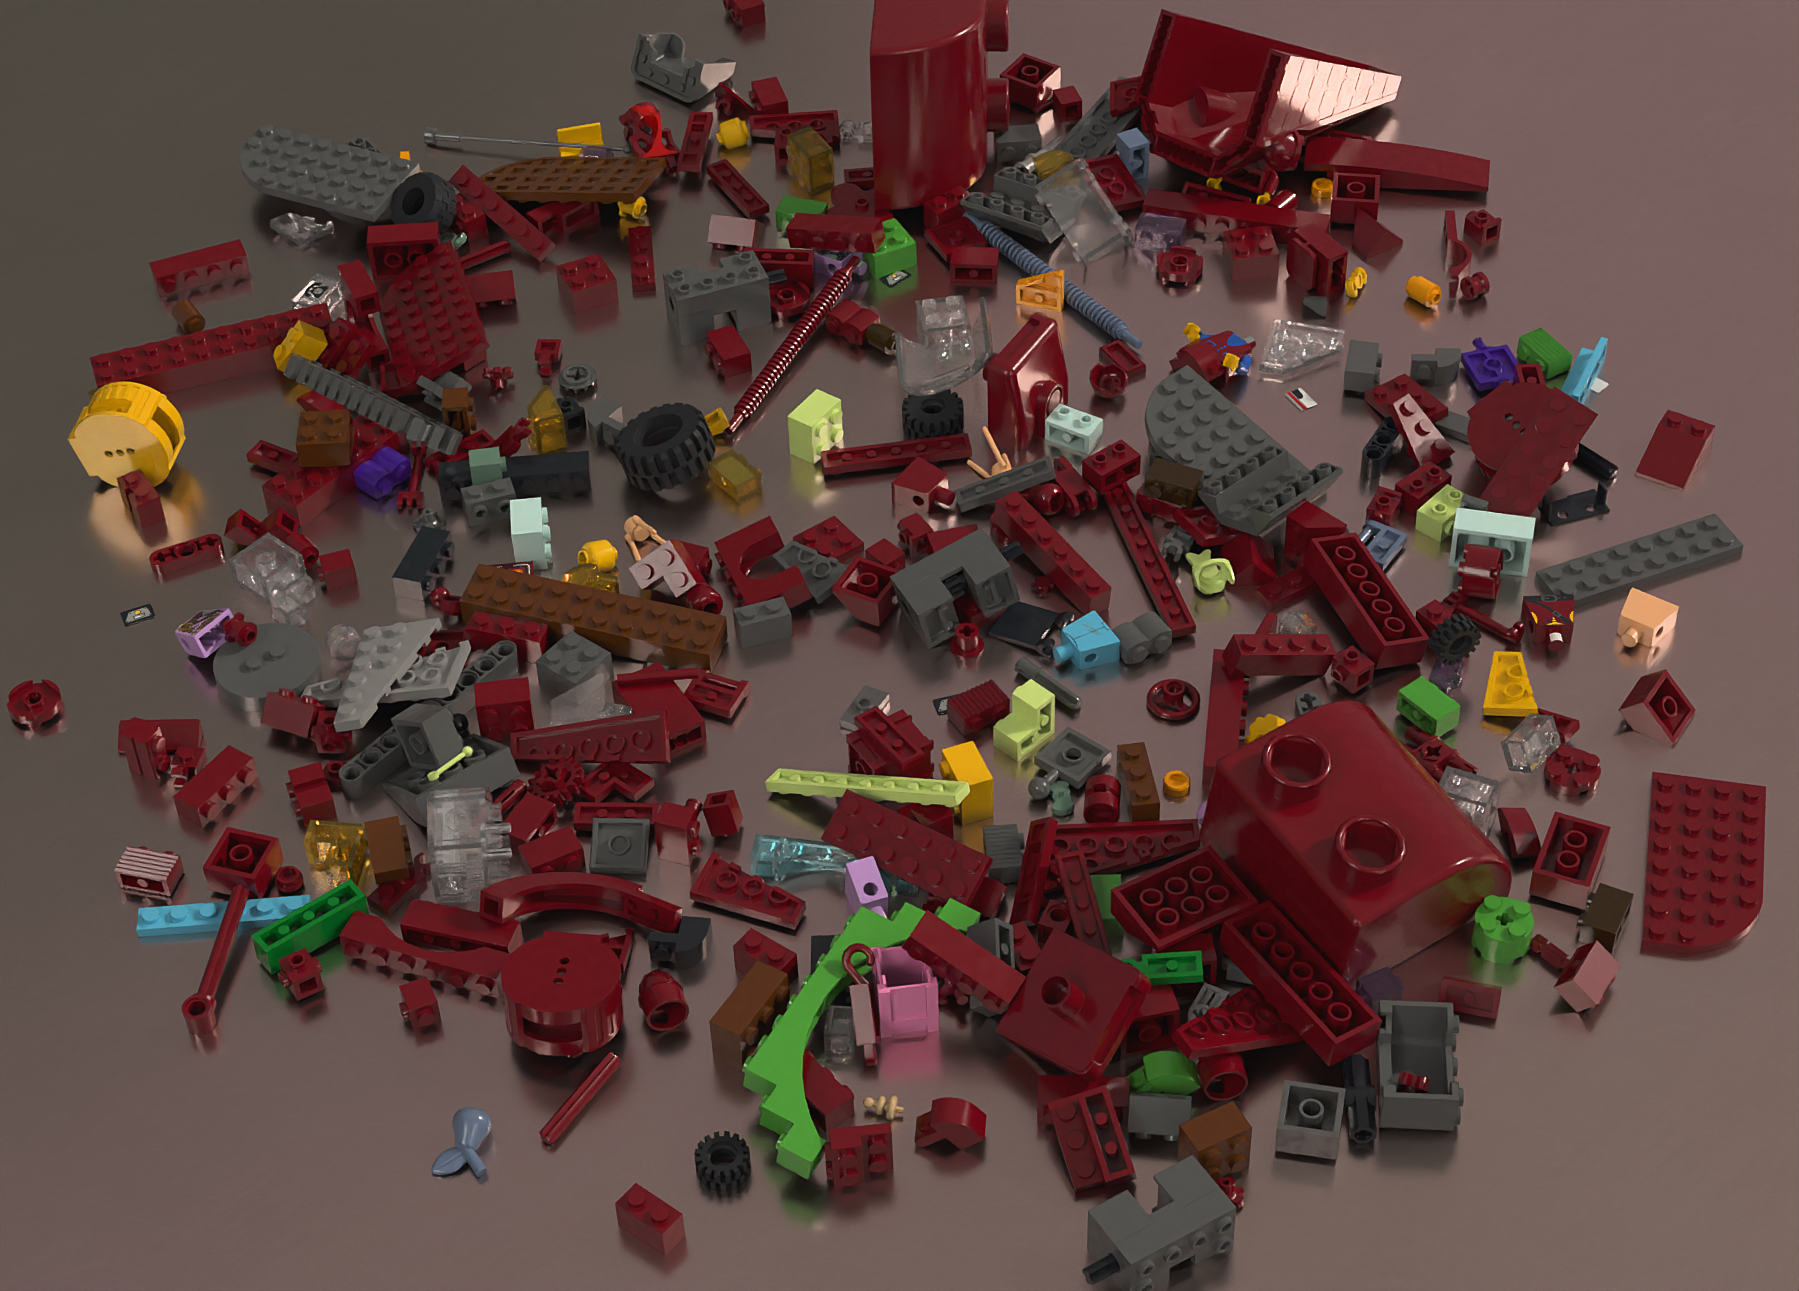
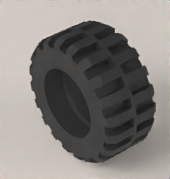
M677 402L673 405L667 403L661 407L655 406L647 412L643 411L638 414L637 418L631 419L627 426L621 429L615 444L616 454L629 482L639 489L641 488L645 491L652 489L655 492L662 491V489L670 490L679 484L681 486L686 484L691 478L695 479L699 476V472L704 471L708 467V463L712 461L716 449L715 440L702 412L690 404L686 403L684 405Z

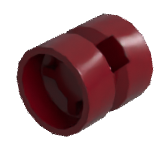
M1106 774L1094 775L1087 780L1083 817L1086 822L1107 823L1118 821L1121 798V784L1119 780Z

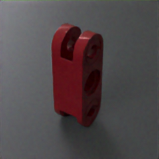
M1064 456L1055 458L1053 468L1057 478L1046 483L1057 484L1061 487L1065 496L1064 510L1071 517H1076L1083 509L1087 508L1089 511L1096 509V495L1088 483Z

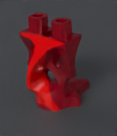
M641 102L632 106L625 114L619 116V121L624 126L623 133L625 138H629L633 156L666 158L667 167L664 169L665 173H676L680 149L673 141L671 130L669 128L662 130L661 110H657L654 104L650 102ZM662 138L666 140V145L661 142Z

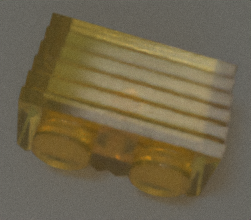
M733 449L712 459L708 463L709 478L738 503L745 501L746 498L749 499L750 496L753 497L754 494L757 495L758 492L761 493L763 490V475L760 469L752 467L742 454H737Z

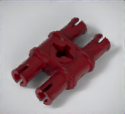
M1413 724L1412 727L1410 726L1406 730L1404 738L1418 748L1412 749L1404 743L1403 745L1450 797L1452 793L1455 794L1457 792L1460 782L1445 772L1452 771L1467 783L1476 778L1478 768L1465 761L1457 749H1452L1443 743L1440 737L1427 734L1416 724Z

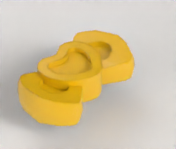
M1354 268L1351 277L1346 279L1345 289L1349 297H1357L1358 289H1361L1362 285L1367 282V274L1363 268Z

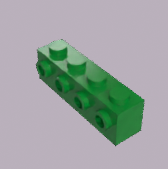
M349 879L251 935L257 958L271 975L281 970L279 959L304 948L310 953L335 939L341 934L355 911L369 914L366 896Z

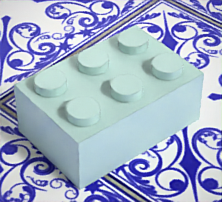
M1457 507L1449 566L1459 567L1460 561L1465 562L1463 551L1466 543L1503 549L1504 563L1503 570L1500 571L1501 574L1527 577L1536 518Z

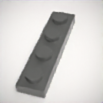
M1046 456L954 490L960 510L964 512L996 501L1016 490L1022 492L1027 488L1046 483L1057 478L1050 457Z

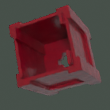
M903 709L888 717L925 753L924 762L903 773L860 729L846 735L849 756L848 773L933 779L932 772L935 770L934 763H931V751L934 749V741L929 740L912 722V715H907Z

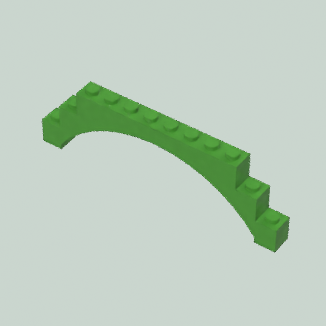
M950 898L944 907H938L934 915L968 937L967 927L979 923L981 913ZM907 902L900 911L895 910L890 920L861 906L856 915L851 914L845 923L843 933L841 935L836 934L832 940L828 954L823 953L816 964V971L813 975L809 973L805 977L801 986V992L798 995L793 994L788 1002L785 1014L777 1016L772 1026L773 1031L769 1036L764 1035L757 1047L758 1052L754 1057L749 1056L743 1065L742 1072L745 1073L743 1086L763 1096L758 1108L761 1111L759 1124L780 1135L775 1149L778 1150L776 1163L808 1180L824 1157V1143L827 1140L819 1137L810 1117L805 1099L802 1077L805 1048L823 1012L845 988L853 983V980L842 965L844 950L854 943H863L869 948L903 946L925 913V911ZM856 952L852 955L851 964L858 973L863 976L872 970L871 966L867 965V956L864 953Z

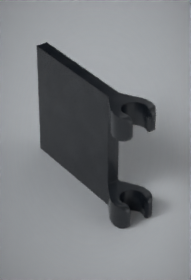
M1018 601L1005 609L988 633L991 637L1034 649L1043 656L1051 658L1054 656L1052 648L1055 645V641L1052 638L1044 637L1054 624L1058 625L1061 629L1071 624L1074 614L1068 611L1057 613Z

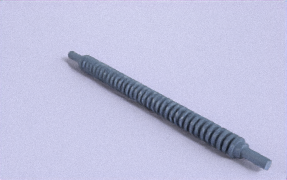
M967 212L963 214L986 238L987 243L994 248H999L1001 254L1029 275L1036 276L1055 271L990 221L979 220L967 214ZM1064 277L1065 302L1113 338L1124 339L1136 349H1140L1143 346V341L1129 332L1127 323Z

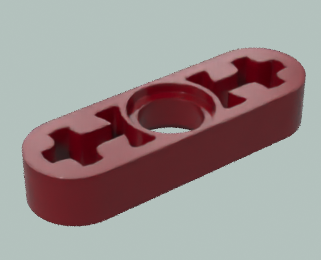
M207 534L156 550L149 557L152 571L157 574H166L217 558L224 552L222 538L217 534ZM193 552L189 556H181L182 553Z

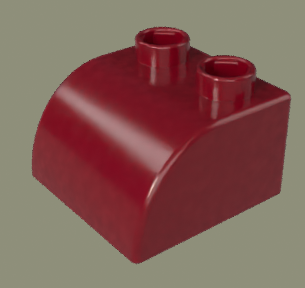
M874 0L870 41V85L875 210H898L924 206L925 202L939 195L944 197L945 192L958 186L967 190L982 176L987 162L988 132L1009 131V80L1007 78H988V52H1007L1009 50V0Z
M1343 700L1316 707L1221 757L1215 764L1199 834L1200 842L1204 847L1211 845L1258 900V905L1270 900L1353 990L1473 921L1477 908L1484 902L1487 896L1508 897L1512 871L1507 859L1376 713L1364 703Z

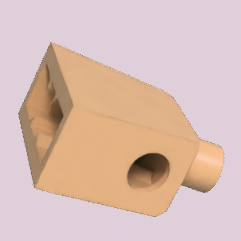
M1632 587L1621 611L1617 633L1622 636V643L1627 647H1634L1637 642L1647 647L1654 646L1675 626L1679 606Z

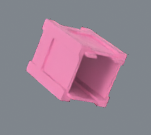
M902 946L870 948L875 957L874 965L871 966L872 983L874 982L881 1038L892 1037V1034L927 1030V1032L939 1031L937 978L933 977L931 967L922 961L910 957L907 951L901 948Z

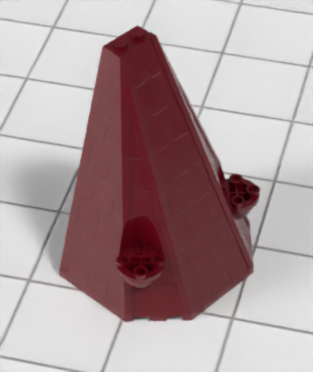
M1161 9L1135 93V101L1137 105H1141L1143 115L1140 118L1144 132L1149 133L1151 140L1149 144L1150 153L1209 178L1219 179L1261 159H1264L1272 170L1279 172L1293 171L1297 167L1305 139L1394 100L1401 76L1364 63Z

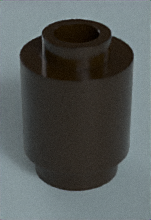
M872 323L865 332V339L868 343L886 354L896 352L901 345L900 334L881 323Z

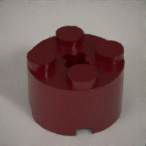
M1466 543L1463 551L1465 562L1460 561L1458 567V577H1463L1459 582L1458 592L1468 597L1497 599L1501 585V579H1499L1500 571L1503 570L1504 563L1503 549Z

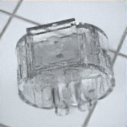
M488 786L431 790L429 795H427V846L432 885L438 904L480 901L481 889L497 883L498 878H511V873H502L511 871L510 860L498 861V859L512 857V850L509 848L510 837L509 835H497L510 833L511 824L495 823V821H502L501 809H499L502 808V804H493L491 791Z

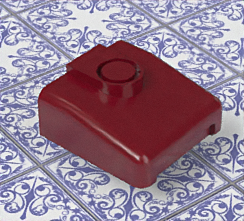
M1035 313L999 354L995 352L990 354L985 362L982 375L983 379L987 381L988 431L994 443L1018 452L1027 450L1038 436L1045 438V420L1059 404L1066 405L1068 403L1069 377L1058 324L1052 318Z
M1054 928L995 1032L1013 1045L1087 1082H1095L1103 1075L1151 990V981L1136 967Z

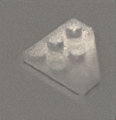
M1274 319L1260 361L1259 371L1285 375L1341 352L1345 330Z

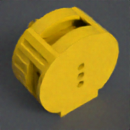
M134 382L110 383L95 392L89 405L83 408L67 439L89 476H99L101 480L119 487L118 477L138 469L143 472L153 487L161 484L167 478L186 437L180 414L169 400L166 399L167 397L164 394Z

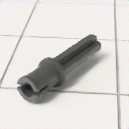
M1021 657L1016 662L1014 670L1017 673H1020L1028 680L1032 679L1053 693L1056 699L1070 709L1077 710L1082 704V699L1050 677L1045 668H1039L1026 657Z

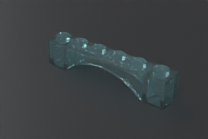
M756 834L749 859L751 876L755 874L763 879L775 881L807 871L839 870L845 872L846 863L860 860L824 841ZM878 868L886 891L889 894L918 897L919 887Z

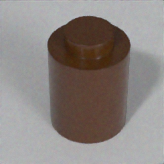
M182 300L175 304L172 309V316L186 334H192L204 329L205 319L192 302Z

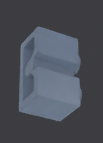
M1137 128L1116 134V149L1120 153L1118 156L1135 181L1141 182L1148 179L1150 142Z

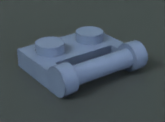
M1368 520L1363 525V530L1358 536L1364 544L1370 537L1375 536L1366 548L1382 571H1384L1406 544L1408 534L1377 521Z

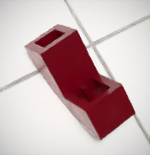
M279 507L260 522L240 508L228 518L224 536L234 542L251 547L269 548L284 545L285 539L290 534L297 533L299 520Z

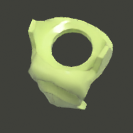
M1210 549L1204 550L1199 555L1186 553L1185 557L1192 566L1194 585L1203 594L1210 595L1223 591L1227 580L1234 584L1235 577L1229 560L1222 558L1211 559Z

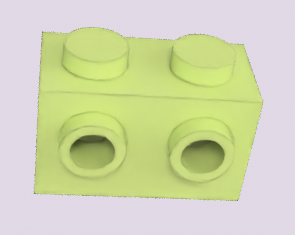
M1448 484L1417 510L1415 529L1438 542H1442L1448 535H1453L1457 507L1460 508L1461 498L1465 493Z

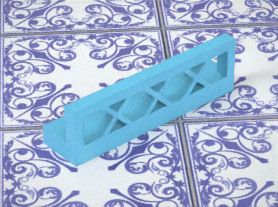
M1601 337L1595 350L1581 349L1561 388L1562 392L1581 404H1584L1605 361L1608 338Z

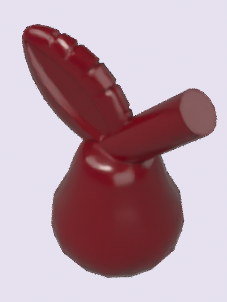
M1042 483L1019 492L1025 500H1030L1036 510L1042 515H1055L1064 506L1065 496L1063 490L1057 484Z

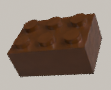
M757 960L709 1021L713 1059L742 1072L749 1056L754 1057L758 1052L757 1047L764 1035L769 1036L773 1031L772 1026L779 1014L784 1015L787 1011V1005L790 1000L787 973Z

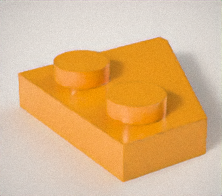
M1064 270L1019 279L1016 284V304L1062 312L1064 307Z

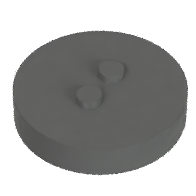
M285 623L256 625L257 637L250 645L242 647L237 644L236 640L232 643L226 641L217 651L213 661V672L222 698L240 710L263 713L268 692H277L279 688H286L295 691V696L301 697L307 686L319 683L323 673V665L318 644L313 636L300 627Z

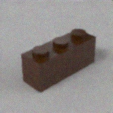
M1145 743L1117 745L1116 768L1130 822L1159 820L1160 800Z

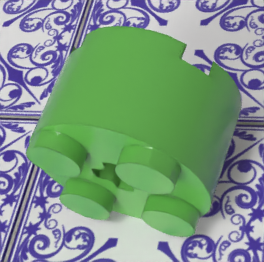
M1495 895L1487 896L1484 899V902L1476 910L1472 932V945L1481 952V956L1484 959L1497 964L1513 963L1514 959L1520 956L1523 958L1527 955L1530 949L1534 926V917L1530 905L1525 901Z

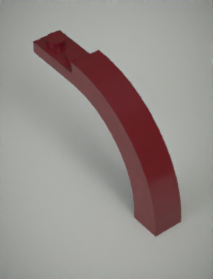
M548 872L510 878L481 889L479 915L499 924H504L519 916L543 910L587 909L614 914L659 932L678 934L682 918V907L643 893V885L624 879L592 873Z

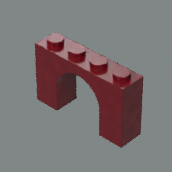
M359 259L338 265L337 269L347 321L352 322L375 345L374 350L364 365L370 374L379 371L380 362L390 361L388 347L373 317V313L381 311L378 291Z
M770 516L714 542L718 550L714 554L720 568L726 567L723 573L728 583L734 582L735 585L731 588L738 601L743 599L744 602L740 603L741 607L784 597L790 609L813 598L797 564L765 579L747 577L748 572L757 562L775 554L784 547L781 536Z

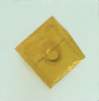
M545 385L527 406L528 417L525 419L531 422L528 428L532 430L531 436L528 437L529 447L531 451L535 450L537 455L568 452L563 414L549 385Z

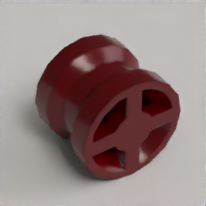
M1477 272L1472 277L1467 276L1460 281L1461 291L1468 300H1473L1478 295H1485L1490 291L1488 278L1483 272Z

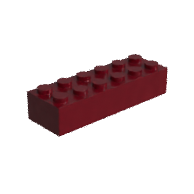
M357 416L353 419L355 435L351 465L300 467L298 459L262 485L266 507L273 512L281 507L298 519V527L303 528L357 488L353 477L354 471L362 463L371 460L380 449L389 446L401 454L409 450L407 434L404 432L402 434L395 433L367 417Z
M1357 533L1312 538L1303 563L1362 651L1375 663L1374 668L1380 669L1421 662L1429 643V637Z
M1270 900L1223 922L1217 945L1328 1066L1375 1043L1382 1022L1380 1017Z

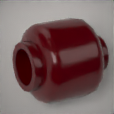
M702 583L694 586L687 592L685 606L686 608L719 615L723 608V600L715 589L710 585Z

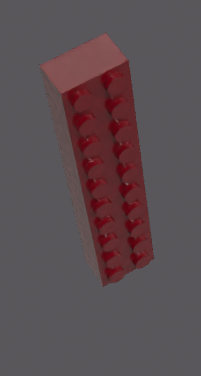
M326 303L314 304L301 309L267 315L253 320H245L240 323L219 326L210 330L197 331L192 334L150 342L132 348H124L110 353H102L90 357L98 389L114 382H134L153 388L161 394H168L277 368L273 357L274 351L287 337L290 328L294 327L299 320L322 329L325 337L329 332L328 327L333 321Z

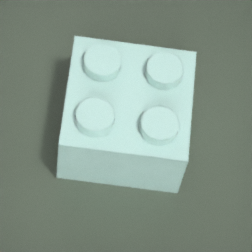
M541 497L510 500L511 537L515 563L533 561L534 571L548 569L547 559H552L551 544H546L547 541H551L550 526L544 524L548 523L547 507L542 508Z

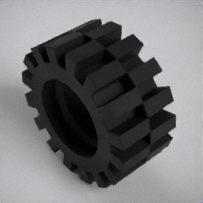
M1461 613L1458 616L1456 614L1451 615V619H1448V617L1444 618V623H1438L1436 625L1438 629H1433L1431 631L1433 636H1430L1428 639L1430 649L1444 664L1454 665L1455 661L1458 663L1462 662V658L1465 657L1467 659L1470 656L1468 653L1470 651L1474 653L1476 650L1474 646L1480 644V630L1468 616Z
M718 1131L714 1132V1138H711L709 1134L705 1136V1143L700 1140L697 1144L698 1149L695 1148L694 1158L697 1177L699 1180L702 1179V1184L707 1186L710 1183L713 1190H716L717 1185H720L721 1191H726V1185H730L734 1189L737 1187L736 1181L740 1184L745 1182V1176L748 1177L750 1174L751 1160L749 1146L746 1145L744 1138L740 1140L739 1135L736 1133L730 1137V1131H724V1136H719ZM719 1156L734 1158V1161L726 1166H717L711 1163L714 1158Z

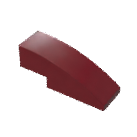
M554 201L528 212L527 220L545 236L557 230L566 233L599 215L598 201L586 204L580 203V201H571L569 203Z

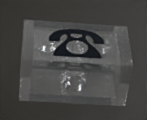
M315 273L290 300L292 310L326 303L329 312H331L343 299L340 280Z

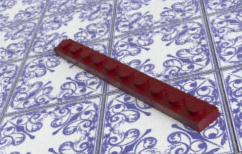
M1127 482L1102 494L1161 619L1172 630V638L1196 633V624L1163 556H1161V552Z

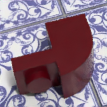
M1195 340L1176 352L1177 357L1169 361L1173 370L1188 365L1207 382L1225 373L1214 349L1202 340Z
M944 1097L932 1100L931 1111L918 1116L916 1119L914 1142L923 1148L943 1138H947L962 1150L985 1140L987 1115L971 1102L960 1098Z

